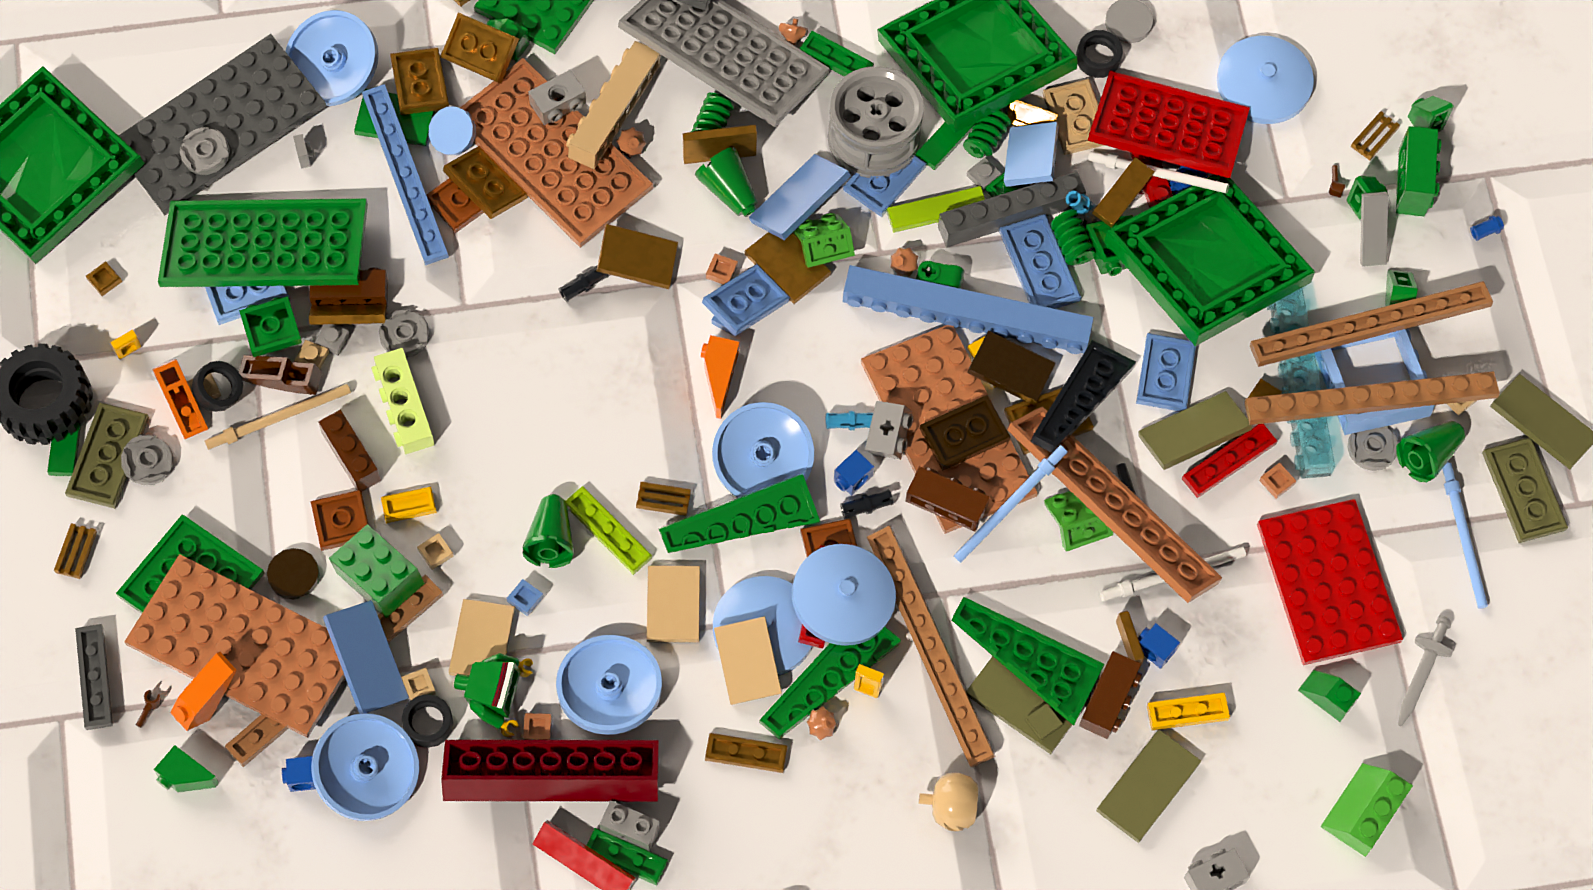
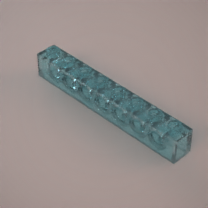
M1303 288L1266 307L1267 310H1271L1270 330L1275 335L1309 326ZM1282 310L1289 311L1291 315H1285ZM1315 353L1299 356L1300 360H1293L1291 358L1278 363L1279 378H1283L1284 382L1282 394L1321 390ZM1294 378H1300L1304 383H1298ZM1319 417L1287 421L1292 427V432L1290 433L1291 446L1295 447L1297 454L1294 457L1295 469L1300 471L1301 479L1331 476L1335 469V461L1327 418ZM1302 424H1309L1312 429H1306ZM1306 447H1313L1317 452L1312 453Z

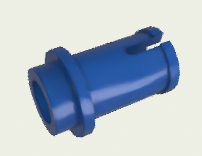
M1492 215L1489 217V220L1471 226L1470 231L1473 238L1478 241L1493 233L1499 234L1504 229V224L1499 216L1495 217Z

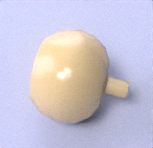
M958 772L947 773L938 779L934 786L933 794L919 793V804L932 805V815L935 822L949 831H963V828L968 829L975 823L978 784L970 776Z

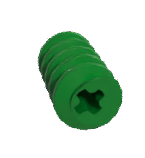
M707 93V97L703 101V106L700 108V113L696 117V122L693 124L691 132L726 127V119H729L731 116L729 111L734 109L732 102L720 94Z
M998 110L977 121L976 125L972 128V132L968 134L967 139L963 143L964 149L976 158H983L984 155L991 156L993 154L992 149L998 146L997 141H1001L1002 134L1006 133V127L1011 125V119L1002 110Z
M1074 209L1059 214L1051 222V229L1058 240V246L1061 248L1062 255L1065 256V262L1072 266L1085 264L1096 256L1095 251H1090L1093 245L1087 242L1089 236L1083 234L1086 229L1084 226H1080L1082 219L1076 218L1079 213Z

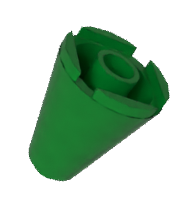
M729 147L710 158L711 162L707 165V168L704 164L700 166L695 172V176L736 215L747 217L757 209L755 205L758 201L738 151L735 147L733 149Z
M1447 421L1405 436L1396 446L1399 464L1402 468L1406 466L1411 473L1408 475L1419 482L1431 481L1439 474L1464 442V428L1455 421Z
M550 494L541 499L522 547L523 557L536 566L546 563L549 564V568L563 567L572 561V556L574 555L567 504L563 498L556 494Z

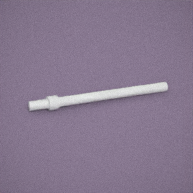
M1092 151L1088 158L1089 161L1104 164L1107 168L1115 170L1117 168L1126 170L1132 162L1121 159L1119 155L1111 153L1105 155ZM1147 165L1155 171L1152 175L1155 177L1226 194L1229 190V184Z
M1240 547L1203 560L1211 567L1245 557L1246 551L1244 547ZM1158 574L1132 582L1127 580L1118 583L1116 587L1101 591L1100 597L1102 601L1119 596L1124 598L1133 595L1135 591L1165 581Z

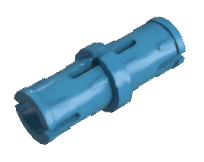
M1071 191L1066 196V203L1072 209L1077 210V213L1083 214L1086 217L1093 216L1092 212L1096 208V204H1093L1088 196L1077 193V191Z
M848 411V413H826V429L848 428L849 430H855V428H870L873 413H855L854 411Z

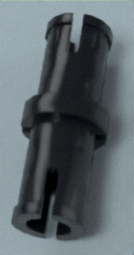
M596 266L584 274L579 273L576 275V279L558 288L562 298L568 302L583 291H590L593 285L608 278L609 275L597 272Z
M887 489L886 491L869 496L867 494L861 495V498L853 501L840 503V508L843 509L841 511L844 519L865 512L866 514H871L872 510L894 505L893 499H891L892 494Z

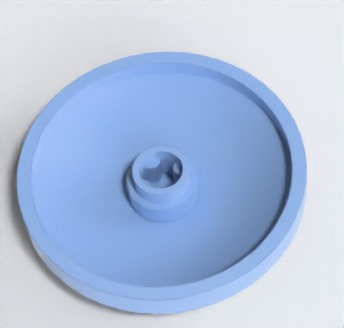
M339 10L320 12L305 20L292 34L285 51L325 101L326 106L346 103L362 93L371 82L378 64V45L371 29L355 15Z
M1253 36L1235 43L1222 57L1217 72V87L1221 98L1227 102L1250 107L1247 120L1260 124L1284 122L1299 114L1308 103L1314 84L1312 68L1305 55L1291 43L1272 36Z
M758 402L735 410L722 422L713 441L712 461L716 475L722 485L731 494L739 498L799 474H803L806 481L813 467L814 445L807 426L794 412L778 404Z
M834 544L816 550L800 565L792 584V602L801 623L814 636L836 645H856L872 639L887 625L895 607V585L887 567L874 554L854 545Z
M771 576L745 579L731 587L717 604L713 617V636L716 647L718 649L714 628L765 616L778 676L788 673L806 659L813 647L798 642L802 623L794 610L792 583Z
M618 635L593 637L575 646L563 659L556 678L558 701L567 717L577 726L589 732L606 735L624 733L641 725L655 711L662 692L661 671L652 653L639 642Z
M355 714L337 721L321 736L312 756V778L321 799L336 813L357 821L378 820L397 811L412 795L419 775L418 754L411 738L394 721L376 714Z

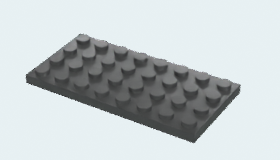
M269 34L118 136L138 153L145 164L133 175L165 216L169 213L170 201L189 200L325 108L326 103L273 35ZM201 127L219 130L226 137L230 147L229 159L225 166L209 175H198L191 172L184 165L180 156V147H182L185 136Z

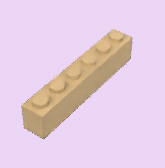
M634 41L630 49L626 48L622 56V62L620 65H615L612 70L611 79L602 85L600 96L591 102L589 113L586 117L582 116L580 119L578 130L575 134L572 133L569 136L566 144L569 147L568 158L592 169L596 168L659 69L661 54L637 41Z

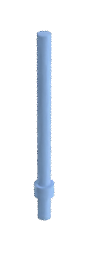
M1060 445L1047 459L1044 458L1037 465L1039 468L959 549L954 557L961 563L1046 474L1049 476L1056 469L1054 466L1068 451Z
M1446 463L1442 468L1446 481L1444 484L1445 492L1450 497L1478 609L1486 608L1488 604L1459 494L1461 492L1460 484L1455 479L1452 463Z

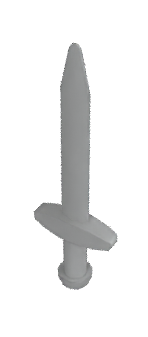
M1445 616L1437 619V627L1431 639L1415 638V644L1425 651L1401 704L1398 720L1399 726H1402L1413 712L1437 655L1443 657L1452 656V650L1441 643L1446 630L1451 628V620Z

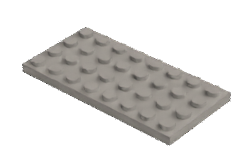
M641 0L618 23V28L773 127H776L829 72V67L722 0H711L706 10L676 0Z

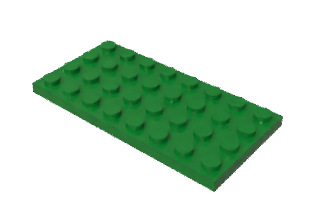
M367 199L170 201L158 284L160 287L359 285L368 208Z

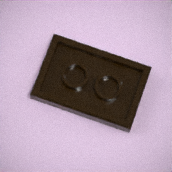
M988 330L967 373L1036 405L1056 363Z
M988 395L923 423L919 427L942 471L1001 445L1011 438Z

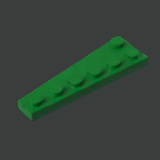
M799 474L658 529L667 553L732 539L820 522L805 478L803 474Z
M884 627L878 635L860 644L836 645L829 643L762 716L759 723L778 739H781L809 717L812 710L819 709L855 680L859 664L871 668L898 647L901 639Z

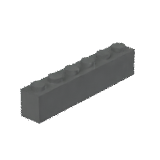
M1076 171L1054 178L1053 181L1040 182L940 213L938 229L946 248L999 232L1000 227L1043 214L1050 216L1070 210L1072 207L1066 203L1067 194L1071 191H1077V193L1086 195V190Z

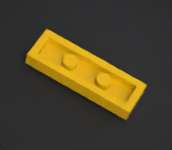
M1225 693L1156 701L1147 704L1151 731L1228 721L1230 718Z

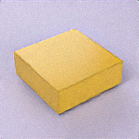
M133 329L111 342L119 359L141 348V344Z

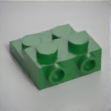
M1133 215L1120 217L1113 227L1127 221ZM1103 221L1087 224L1086 233L1096 252L1094 260L1101 275L1108 273L1110 276H1116L1122 270L1127 269L1104 242L1106 233L1111 227Z
M288 296L274 298L267 303L254 304L239 310L253 358L302 343Z

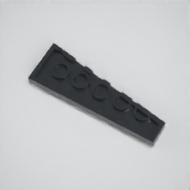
M1092 340L1035 431L1031 443L1053 453L1133 370L1136 361Z

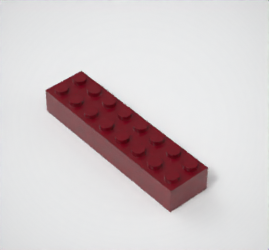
M445 740L441 776L443 801L610 802L611 800L614 802H658L659 740Z

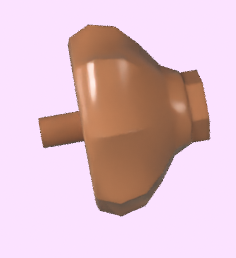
M793 19L792 24L781 23L779 25V31L785 37V40L792 45H796L798 40L806 37L808 34V28L797 26L798 19Z
M634 127L622 130L620 137L616 140L619 145V151L628 157L641 154L644 146L647 144L644 139V132L638 131Z
M899 247L891 255L890 268L898 276L905 275L910 277L913 271L918 269L917 261L919 256L911 248L904 249Z
M825 707L812 710L807 721L810 734L816 736L819 740L833 736V731L837 726L834 713L829 712Z

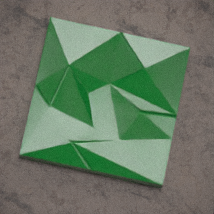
M933 0L877 29L878 41L954 133L1077 69V56L1028 0Z
M44 66L38 69L0 104V231L35 264L145 164L138 153Z
M1215 174L1206 179L1229 184L1227 194L1191 186L1109 229L1104 241L1194 346L1201 344L1254 313L1310 284L1315 274L1311 266L1231 178Z

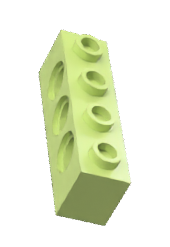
M403 348L374 356L376 366L371 367L375 381L381 380L383 388L379 389L382 402H388L390 410H387L386 414L390 425H396L398 432L393 434L397 447L403 446L406 455L434 446L433 436ZM393 377L400 378L395 383L389 382V380ZM399 399L407 400V402L402 405L396 404V402ZM407 421L415 422L410 427L403 426Z

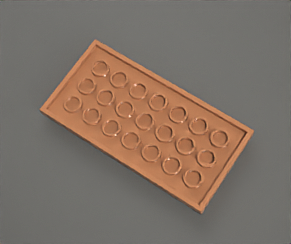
M522 58L506 71L501 84L493 81L460 108L467 111L475 122L476 137L474 143L480 146L527 193V196L581 248L602 231L606 224L613 222L653 189V183L612 143L595 169L568 158L569 147L566 146L567 140L572 133L575 134L578 130V124L583 115L579 111H571L563 115L560 120L543 125L529 103L528 91L544 84L547 80ZM556 98L554 100L561 101L563 98Z
M945 325L861 358V364L879 401L905 405L912 410L913 423L907 432L908 444L905 454L915 474L919 466L922 468H932L943 477L948 479L955 478L966 487L971 489L978 488L984 491L990 498L982 519L993 515L1029 478L1011 439L942 471L919 429L923 423L988 395L981 380L967 373L972 362L954 326ZM1035 487L1018 504L1037 497ZM935 515L944 534L963 527Z
M180 554L124 641L127 646L191 679L198 675L216 653L221 652L237 670L224 695L307 738L345 677L327 628Z

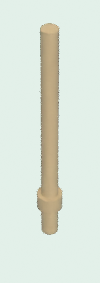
M345 384L240 427L225 429L222 434L204 440L207 449H212L224 443L229 445L238 441L237 438L350 394V388L348 384Z

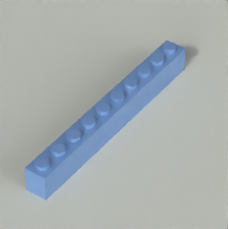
M851 265L849 266L842 301L852 307L863 306L871 308L876 312L896 313V315L903 318L915 317L923 322L943 323L954 326V328H966L974 333H987L989 330L1003 338L1017 339L1025 344H1041L1048 349L1060 348L1072 354H1084L1086 351L1094 318Z

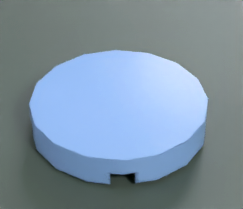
M446 107L439 110L433 116L429 125L431 144L437 151L446 155L462 154L461 152H464L466 149L468 150L472 146L476 137L475 122L467 111L459 107Z

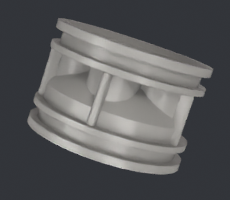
M885 67L861 68L846 75L836 85L830 101L828 144L835 160L853 174L858 173L860 176L867 178L871 176L888 177L892 173L905 169L913 161V157L916 156L920 143L924 105L917 86L904 74ZM852 114L860 116V120L855 123H849L844 119ZM897 122L903 126L904 130L900 132L890 129L889 124ZM870 130L877 132L880 138L876 141L864 139L863 135Z

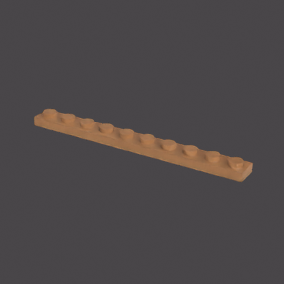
M1484 281L1253 340L1250 342V349L1258 367L1485 309L1492 306L1493 300Z
M1493 371L1246 398L1245 407L1249 425L1495 399L1498 398L1500 392Z
M887 526L867 536L874 555L883 562L892 576L897 606L970 767L973 768L996 757L892 527Z
M426 574L422 577L425 584L387 618L381 613L378 614L388 643L443 596V592ZM261 714L228 742L225 748L244 767L289 728Z

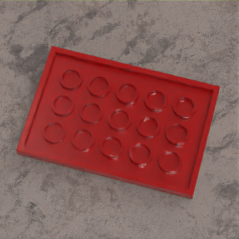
M1110 71L1088 141L1230 178L1250 107Z
M1355 499L1258 521L1257 527L1302 665L1394 645L1403 641Z

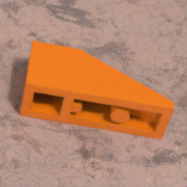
M710 335L708 344H703L701 358H704V369L716 418L721 419L739 355L740 342Z
M177 359L153 368L155 377L184 439L208 430Z
M218 652L179 695L170 713L186 731L211 719L237 671L236 668L221 652Z

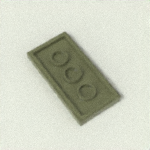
M1521 374L1510 383L1490 406L1569 470L1593 445V431Z
M1225 391L1139 430L1138 436L1162 469L1166 470L1252 430V425H1249L1248 418Z
M99 402L65 491L67 497L116 508L127 479L121 467L123 449L132 438L143 435L149 420L148 414Z
M1525 438L1483 450L1482 454L1518 543L1556 534L1568 529L1532 439Z
M993 656L966 691L969 698L1049 754L1053 753L1072 727L1069 721L1050 706L1063 725L1040 741L1025 719L1048 703Z
M1158 730L1096 811L1139 843L1199 766L1201 760L1161 730Z

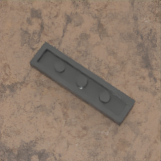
M102 624L75 628L84 727L86 730L113 726L104 628Z

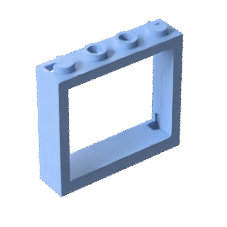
M1409 329L1314 352L1327 389L1345 387L1332 350L1393 337L1410 379H1428L1425 370H1422L1420 367L1418 351L1412 347ZM1435 405L1338 415V419L1344 435L1430 417Z

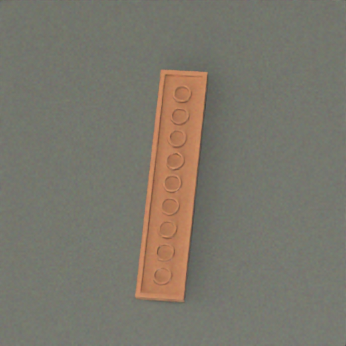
M1043 407L1011 422L1007 429L1040 462L1052 454L1031 443L1035 431L1048 412ZM1071 434L1061 445L1068 452L1054 466L1056 469L1052 474L1187 603L1218 585L1222 577Z

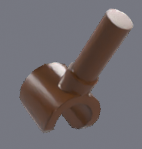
M1333 165L1329 194L1341 198L1345 184L1338 182V166Z
M151 690L145 692V706L136 723L137 727L141 728L151 710L157 709L160 706V694H158L154 701H149L152 692Z

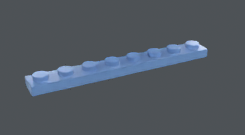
M385 84L363 91L364 101L425 265L449 258Z

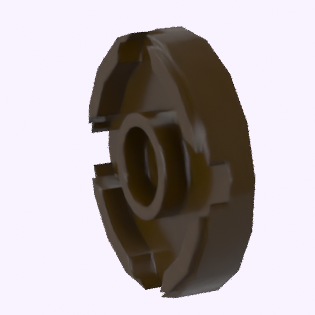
M296 548L286 549L276 554L270 561L267 569L268 583L272 590L282 598L292 600L310 594L317 586L320 576L318 564L314 557L305 550Z

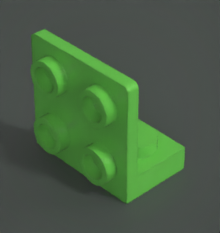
M827 213L819 219H806L794 231L801 241L805 264L808 268L855 256L850 227L839 214Z
M1071 491L1044 500L1046 508L1060 527L1062 546L1066 552L1113 536V531Z

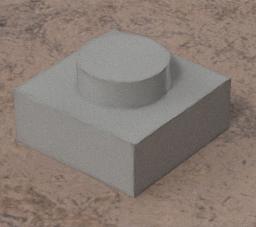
M303 134L293 136L301 169L310 167L309 157L313 156L310 142L305 143Z
M986 157L967 171V177L977 187L981 186L982 192L985 191L988 184L1002 174Z
M324 324L315 344L323 346L329 352L339 356L349 337V331L333 324Z

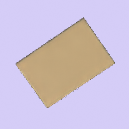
M1089 79L1043 89V97L1048 110L1058 113L1056 120L1059 126L1058 139L1064 155L1105 146L1088 141L1098 108V102Z
M648 566L647 642H699L700 566Z
M463 599L449 675H470L473 663L481 662L483 659L498 653L506 655L515 612L514 606Z
M765 616L714 628L731 705L782 694Z

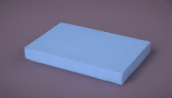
M1057 122L1010 128L1004 174L1006 187L1053 181L1059 132Z
M285 286L205 287L218 325L241 318L239 310L245 309L247 306L267 303L278 297L284 298L288 296L289 298Z

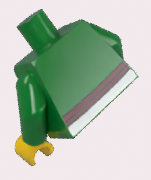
M498 653L483 659L481 662L473 663L470 675L457 674L454 680V688L465 691L464 698L469 703L470 709L481 720L497 729L501 727V733L505 737H512L514 734L507 730V725L509 724L517 728L518 723L515 720L506 722L504 717L509 718L519 676L528 677L533 673L524 669L523 665L530 667L533 665V661L526 658L520 662L518 658Z

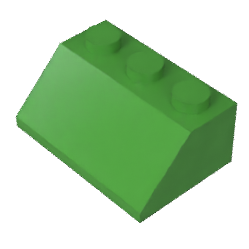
M1362 763L1320 827L1366 857L1413 785L1390 770Z

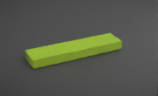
M981 186L888 207L886 212L892 231L895 233L938 223L940 213L985 200Z
M583 486L565 500L567 509L633 575L652 559V555Z

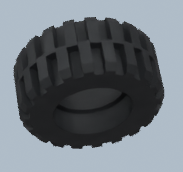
M39 343L38 347H33L31 344L24 346L25 349L20 352L18 350L11 352L12 356L9 359L4 358L0 362V423L6 432L12 434L15 439L19 441L25 439L27 444L35 445L37 441H40L42 445L50 444L52 437L59 442L64 440L62 434L66 431L70 435L75 433L77 430L74 425L77 422L83 425L86 421L84 414L90 413L92 407L90 401L93 399L90 381L80 362L68 350L63 352L62 348L56 345H52L49 348L48 344ZM45 379L57 380L63 383L59 396L50 405L40 409H26L19 406L23 392L31 384Z

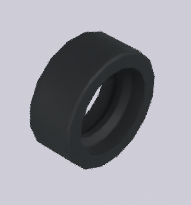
M1094 30L1086 33L1080 39L1076 52L1077 64L1080 70L1086 75L1095 78H1105L1109 75L1110 71L1115 72L1120 65L1123 55L1120 40L1114 34L1105 30ZM1094 44L1106 46L1112 51L1113 59L1107 63H1095L1087 58L1085 54L1086 48Z
M213 361L204 365L193 378L191 388L193 396L199 405L206 410L218 412L225 411L238 401L242 395L244 384L242 376L234 366L223 361ZM216 372L228 379L232 388L228 398L217 400L208 395L203 385L204 379L208 374Z
M425 694L409 701L403 710L402 724L404 731L414 744L430 748L438 746L447 740L452 732L453 718L450 707L443 699L435 695ZM434 707L443 716L442 727L432 735L426 736L417 733L412 725L413 715L421 708Z

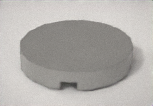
M1138 0L1116 1L1109 7L1105 19L1107 31L1114 34L1118 39L1125 41V43L1130 44L1140 42L1150 33L1153 23L1151 10Z
M201 127L191 131L185 136L182 147H180L182 162L191 172L198 175H209L219 171L225 166L230 155V147L226 137L219 130L209 129V127Z
M408 309L396 310L387 315L385 323H382L379 329L380 341L384 349L390 352L403 348L406 358L413 357L422 352L428 344L430 337L428 323L424 317Z
M1388 426L1352 433L1349 437L1347 448L1355 464L1363 469L1377 471L1383 470L1393 463L1397 456L1396 446L1399 442L1396 434L1391 432Z
M139 435L132 438L124 447L121 455V467L125 475L133 482L141 485H155L163 481L169 475L173 465V453L169 445L154 435Z

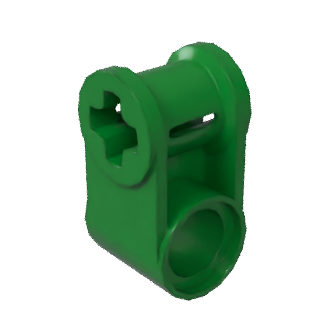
M925 261L919 265L916 279L962 289L965 271L957 265Z

